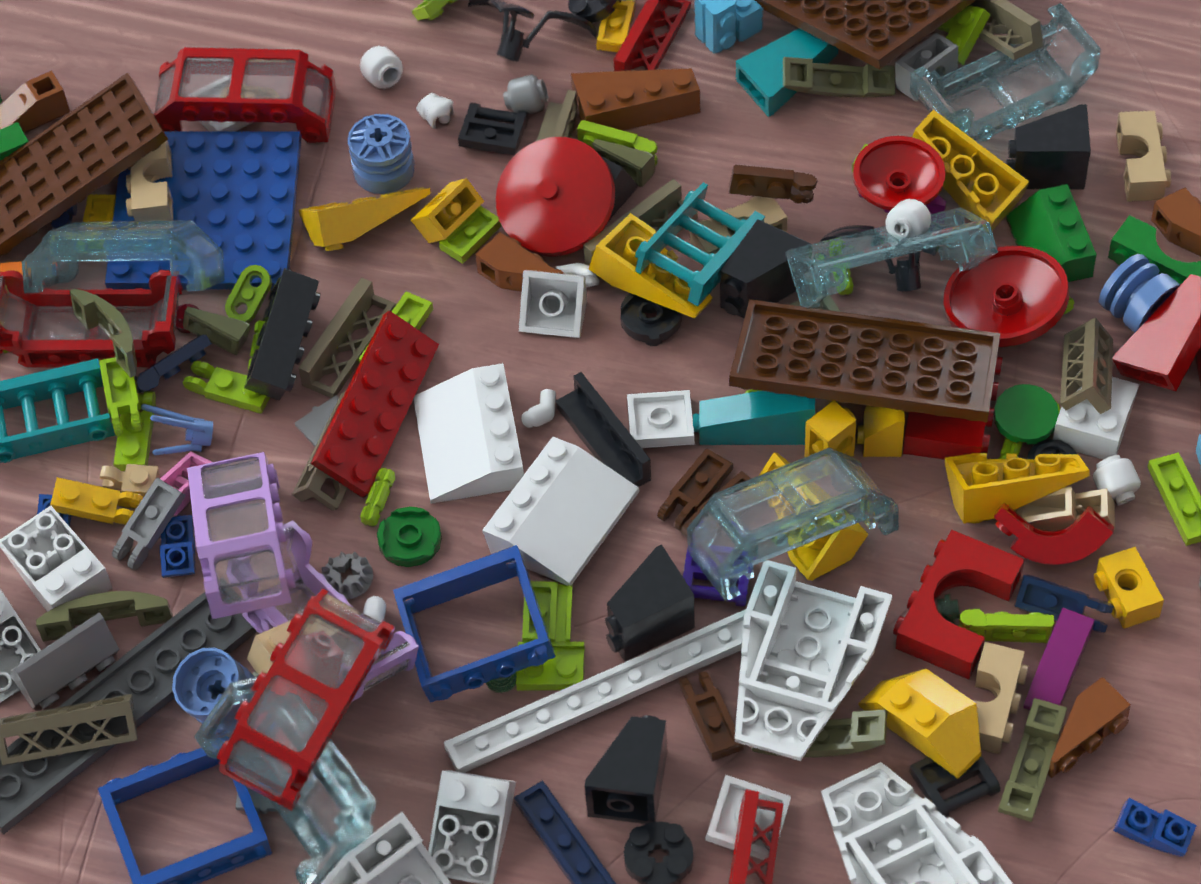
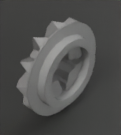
M341 551L339 556L335 558L329 557L326 566L322 567V574L327 582L338 593L344 595L346 599H353L362 595L368 590L373 581V570L367 558L358 556L355 551L353 554H344ZM351 567L353 575H348L342 583L341 573H345Z

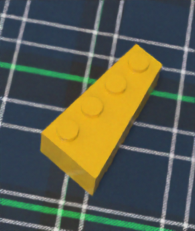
M934 109L915 129L913 138L919 139L933 147L944 162V189L983 236L987 238L1022 199L1029 181Z

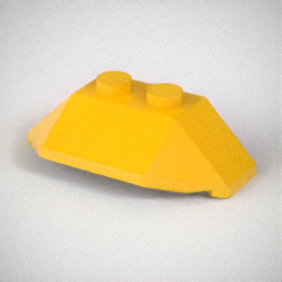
M927 668L881 681L858 703L859 707L864 711L886 709L887 727L958 779L982 756L977 704Z

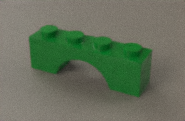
M1131 215L1128 216L1111 239L1108 258L1118 265H1121L1131 256L1143 254L1149 259L1150 263L1158 266L1159 274H1168L1180 285L1190 274L1201 276V261L1181 262L1170 258L1162 252L1157 244V228Z

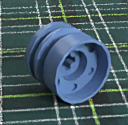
M389 114L370 115L356 122L349 131L347 142L353 175L356 183L366 191L374 194L395 192L406 186L414 175L415 165L411 150L410 133L407 125L399 118Z
M1136 254L1129 257L1111 274L1100 293L1099 303L1105 310H1109L1115 318L1123 317L1124 325L1135 333L1180 284L1168 274H1159L1158 266L1150 263L1149 259L1143 254Z
M201 648L190 653L179 663L173 676L172 691L178 705L204 726L215 731H231L235 729L238 723L235 720V715L244 701L250 702L256 692L252 690L256 678L227 652L217 648Z

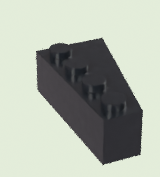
M285 268L283 269L270 291L268 298L270 302L262 320L265 322L256 342L259 349H256L253 354L244 386L245 389L279 401L285 391L291 392L296 379V375L292 373L294 364L299 365L304 353V347L300 346L302 337L307 338L313 320L308 319L310 310L315 311L321 293L316 292L319 280Z

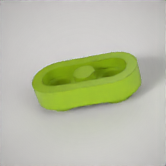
M251 265L242 271L225 303V311L228 317L247 323L255 318L272 285L271 276L265 268L259 265ZM255 278H261L262 280L261 285L258 287L252 286V281ZM243 304L247 305V311L244 314H238V307Z

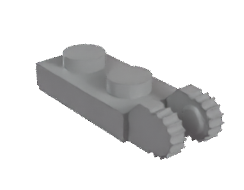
M155 479L121 531L123 534L117 541L116 546H114L112 556L117 560H123L133 547V540H136L138 544L132 551L127 565L133 570L138 569L148 557L149 549H152L186 495L161 479Z

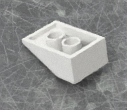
M1112 377L1111 409L1102 414L1098 413L1088 399L1066 411L1061 407L1055 424L1053 439L1069 444L1078 453L1104 460L1110 456L1117 455L1140 384Z

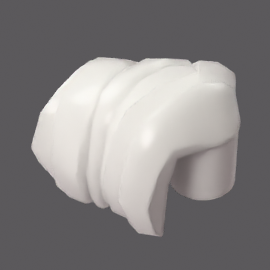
M434 93L425 96L416 107L420 116L426 119L432 128H436L437 117L440 123L446 124L450 121V114L453 115L454 112L451 99L439 97Z

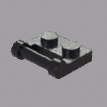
M471 102L458 137V144L460 147L515 156L524 129L528 125L529 112L518 111V113L484 108L478 103Z
M982 756L959 779L929 757L910 765L909 772L924 796L946 818L950 816V812L987 794L993 796L1001 792L998 780ZM976 775L981 780L980 783L944 800L939 794Z

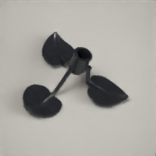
M469 0L468 6L491 5L500 12H504L503 32L496 55L515 62H519L523 47L529 48L530 42L548 19H559L579 25L588 30L594 38L597 33L594 25L585 18L555 10L548 11L525 40L523 39L525 33L515 30L517 14L533 19L534 14L531 11L516 4H507L502 0ZM509 12H510V14H511V21H510V26H509V28H508V24H509Z
M849 225L837 228L826 234L820 240V245L828 240L858 239L866 236L874 238L888 265L889 274H895L897 291L905 292L921 288L919 271L920 251L935 256L939 247L946 242V236H954L959 231V228L931 226L918 239L908 238L893 242L895 247L909 248L908 257L898 258L896 260L897 265L893 264L878 232L874 230V226Z

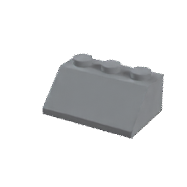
M99 612L15 667L10 677L32 709L38 705L45 709L60 698L57 694L59 691L67 686L73 690L87 681L88 678L85 674L95 667L100 672L116 661L113 656L117 654L119 648L103 616Z

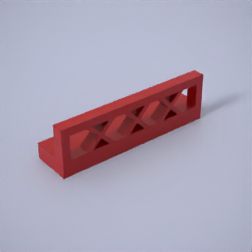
M647 0L614 58V71H632V69L644 66L646 70H657L691 9V1ZM668 5L681 9L679 13L669 16L665 12ZM664 25L668 27V33L656 36L654 33L655 28ZM655 45L658 50L657 53L645 57L642 52L643 49Z
M745 790L741 799L728 884H746V878L753 873H756L763 884H772L784 803L759 799V791ZM757 808L775 812L773 824L763 831L755 822ZM772 831L771 840L769 841L765 835ZM761 839L769 853L765 860L756 864L750 856L751 845ZM767 864L766 873L764 875V873L761 871V868Z

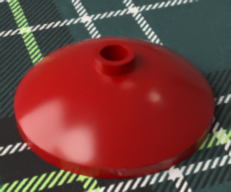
M889 136L875 140L861 150L854 163L853 179L861 196L879 208L891 211L899 202L906 199H916L926 206L939 195L944 186L945 165L938 152L929 144L913 137Z

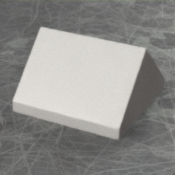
M524 270L519 332L580 338L587 306L585 276Z

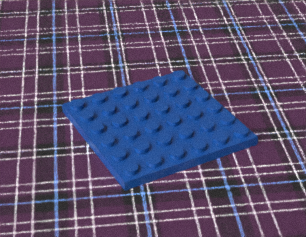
M164 131L169 139L168 143L172 153V177L160 178L154 181V183L167 181L173 199V224L137 228L134 217L128 216L126 199L131 198V193H128L126 175H131V170L127 168L121 172L118 177L105 278L106 287L111 289H150L149 278L151 274L160 270L178 271L183 289L232 290L246 267L259 265L265 268L271 276V290L283 269L289 270L302 139L300 131ZM261 278L253 279L252 286H260Z

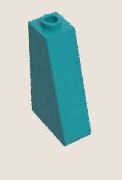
M799 28L736 60V81L762 111L770 117L798 92L783 87V58L812 59L813 63L828 64L839 54V48Z
M756 391L699 401V413L693 414L694 433H699L700 445H805L806 421L815 415V398Z

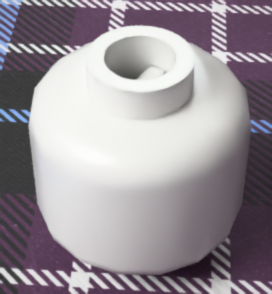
M376 46L369 49L362 57L360 71L372 85L380 89H386L395 85L401 78L403 64L399 57L384 46Z
M916 199L903 200L888 213L885 221L886 230L895 241L908 238L918 239L929 230L931 214L922 202Z
M1114 455L1096 464L1097 469L1093 473V480L1098 490L1107 488L1117 505H1123L1135 499L1134 492L1140 488L1141 481L1130 459Z

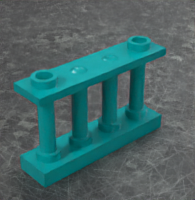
M704 182L695 191L690 190L683 204L648 242L643 241L639 245L635 257L638 258L635 272L641 274L651 262L688 283L690 292L687 301L696 306H699L720 283L721 268L757 219L763 222L765 220V216L757 211H754L747 220H739L706 202L705 196L708 184ZM699 211L734 230L735 233L732 237H724L693 220L692 217ZM684 228L719 248V251L716 254H708L676 235ZM668 245L704 265V268L701 271L696 270L693 272L660 252Z
M98 358L0 381V463H7L13 459L85 442L100 441L107 437L115 436L110 414L101 415L96 388L103 387ZM83 391L89 418L70 422L65 395ZM53 398L57 425L39 429L34 403ZM22 405L26 432L8 436L3 410Z

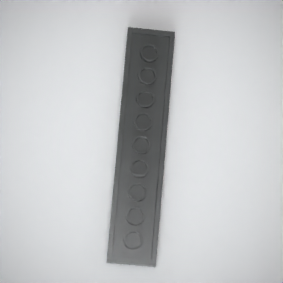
M224 578L219 580L223 601L231 602L244 599ZM204 592L59 707L132 694L135 706L133 715L136 728H138L175 698L172 691L173 676L179 663L190 653L201 648H217L230 654L257 631L242 616V613L212 619L206 593ZM125 715L111 718L104 727L115 735L129 733ZM105 719L95 722L101 725ZM81 723L76 725L71 735L83 742L91 740L97 730L87 723ZM65 726L61 728L65 731H68L71 726ZM53 729L44 730L37 741L48 748L56 747L63 736ZM37 732L28 733V735L34 738ZM100 733V735L97 737V739H99V738H104V737H107V736H105L104 734ZM21 737L7 747L8 754L23 753L29 742ZM67 739L63 745L72 744L73 742ZM116 744L2 765L0 758V832L4 835ZM33 745L32 748L30 749V751L40 750V749H38L37 747H35V746Z

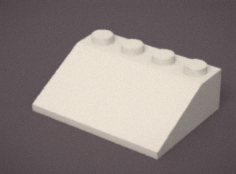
M503 363L472 368L415 395L413 400L431 504L514 489L523 477L524 472Z
M552 437L482 531L491 554L517 545L527 569L571 586L640 492L639 487L582 448Z

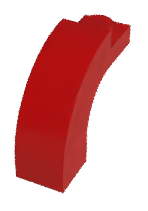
M1005 502L994 514V518L997 520L995 525L1007 536L1010 537L1014 534L1017 537L1012 542L1010 549L1026 559L1042 564L1059 565L1083 559L1099 549L1114 533V526L1090 506L1085 509L1074 523L1058 531H1044L1032 526Z

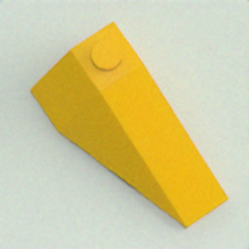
M430 188L408 189L382 194L380 198H357L351 204H348V202H334L299 209V215L314 246L325 247V251L342 249L343 243L355 240L427 197L431 192Z
M630 213L596 245L588 269L613 287L695 319L712 301L713 297L709 294L699 306L687 301L690 292L688 283L652 262L641 274L635 272L638 260L635 254L639 245L643 241L648 242L657 231ZM664 248L660 252L677 262L678 256L673 250L668 251Z
M866 406L863 425H857V444H863V457H902L905 411Z
M774 452L757 478L760 486L765 489V498L769 508L774 509L780 523L777 526L780 535L785 536L790 548L787 550L790 560L807 580L812 581L852 560L868 536V533L851 514L779 453Z
M972 453L945 458V468L953 505L963 524H976L983 520L995 519V512L1004 502L1015 510L1090 476V470L1079 454H1039L1035 459L1018 458L1017 454L1006 453V459H987V453Z

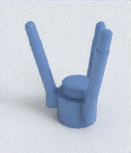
M147 404L141 405L142 410L157 414L151 415L150 419L152 421L186 428L185 440L191 441V444L155 449L152 451L153 455H166L187 451L201 452L202 445H211L213 421L193 418Z

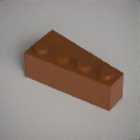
M692 68L571 73L572 90L576 91L577 108L581 121L586 120L625 131L700 113V88Z

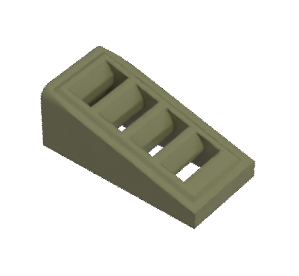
M595 139L593 142V149L600 156L623 167L638 186L643 187L655 172V155Z
M187 307L184 313L183 328L198 336L207 335L211 343L233 355H237L248 339L250 324L238 319Z

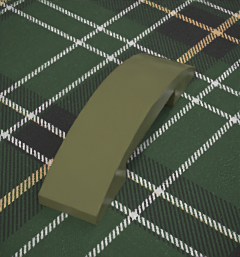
M784 57L783 87L803 93L837 97L894 96L895 66L885 65L879 70L870 64L858 67L813 63L812 59Z
M76 288L70 290L73 312L76 318L87 330L100 326L113 341L116 362L130 377L135 376L137 373V360L133 337L123 315L101 297Z
M112 591L87 595L63 603L36 619V626L44 642L61 638L75 629V625H81L99 612L105 621L137 616L140 626L166 623L173 615L169 602L165 598L142 592Z
M1034 698L998 812L1032 822L1049 772L1051 758L1057 746L1067 707Z
M886 709L852 712V718L828 720L804 757L846 755L866 751L885 744L887 729ZM751 747L753 752L781 756L775 753Z

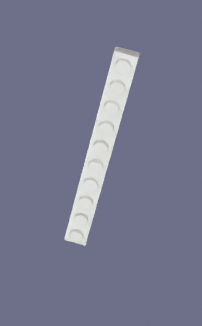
M746 609L445 741V749L456 771L463 773L741 651Z

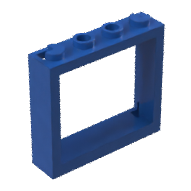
M517 545L393 590L405 633L411 635L419 645L415 667L421 687L430 703L437 700H446L453 694L467 689L479 688L486 682L500 677H509L516 671L530 666L542 665L547 660L556 657L525 562ZM518 576L538 639L432 677L414 613Z
M227 737L221 740L209 741L201 748L188 753H178L168 761L155 766H145L135 774L125 778L112 779L106 785L97 788L133 884H199L272 854L268 838L247 786L232 779L253 832L144 876H141L115 805L218 765L220 760L217 759V755L224 742L228 740ZM234 759L230 767L241 773L237 761Z

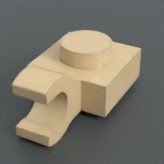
M127 464L125 472L113 466H102L100 479H103L102 487L121 489V493L129 491L144 497L154 480L159 478L160 473L158 466Z

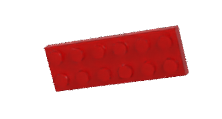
M390 310L386 312L310 464L363 498L368 495L378 470L387 456L439 344Z

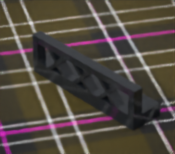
M579 372L574 375V391L556 400L557 409L596 459L637 487L651 481L650 458L584 374Z

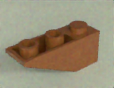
M53 71L25 82L0 105V129L18 122L25 133L70 113L64 89Z
M1185 187L1155 201L1151 218L1154 225L1169 242L1201 257L1200 200L1192 196Z
M501 232L475 254L478 273L502 289L522 292L524 270L565 274L561 270L554 269L546 264L538 254H532L524 249L516 239L508 238Z
M1101 677L1077 695L1051 758L1048 772L1051 778L1060 771L1066 773L1071 770L1078 762V758L1085 752L1093 753L1101 746L1104 738L1110 733L1118 734L1127 726L1131 704L1104 677Z

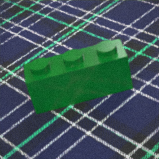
M1068 184L1038 190L1007 214L1006 220L1017 246L1035 248L1052 256L1064 269L1068 282L1093 277L1097 254Z

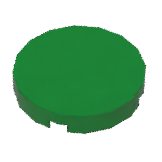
M1019 384L1006 389L998 397L994 408L996 427L1003 436L1016 443L1020 441L1027 442V444H1037L1046 440L1054 432L1059 415L1058 405L1052 395L1043 388L1031 384Z
M409 506L396 509L391 512V516L387 517L386 520L385 518L379 524L377 539L380 552L386 560L397 566L413 567L422 565L435 556L440 549L442 535L438 520L431 516L427 510Z

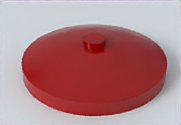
M549 137L524 147L509 161L503 170L496 190L497 214L506 233L510 238L516 239L527 251L542 256H563L582 249L585 243L603 231L611 217L615 203L614 179L604 159L591 146L569 137Z
M1003 246L983 251L961 264L946 284L943 302L947 319L952 327L1000 333L999 347H1008L1034 340L1054 327L1065 313L1070 295L1065 271L1052 256L1031 247Z

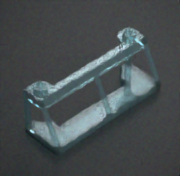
M959 207L931 214L929 230L922 235L899 240L888 234L886 226L790 249L785 254L800 305L807 308L820 307V301L825 297L837 294L846 288L848 284L847 270L939 247L938 251L941 261L953 260L959 265L960 272L976 268L998 253L990 223ZM964 217L972 222L965 224Z

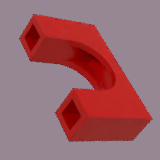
M997 356L995 375L1000 376L1003 357ZM993 382L991 401H996L998 382ZM989 408L988 422L909 412L903 454L945 460L947 457L972 453L988 454L990 435L984 433L985 427H992L994 408Z
M951 529L947 539H940L934 552L936 559L932 566L926 565L920 582L923 584L919 591L913 590L907 603L909 610L905 617L900 616L898 618L893 634L897 635L895 649L969 680L981 658L985 637L947 621L938 612L935 601L948 589L968 586L1009 602L1022 577L1025 559Z

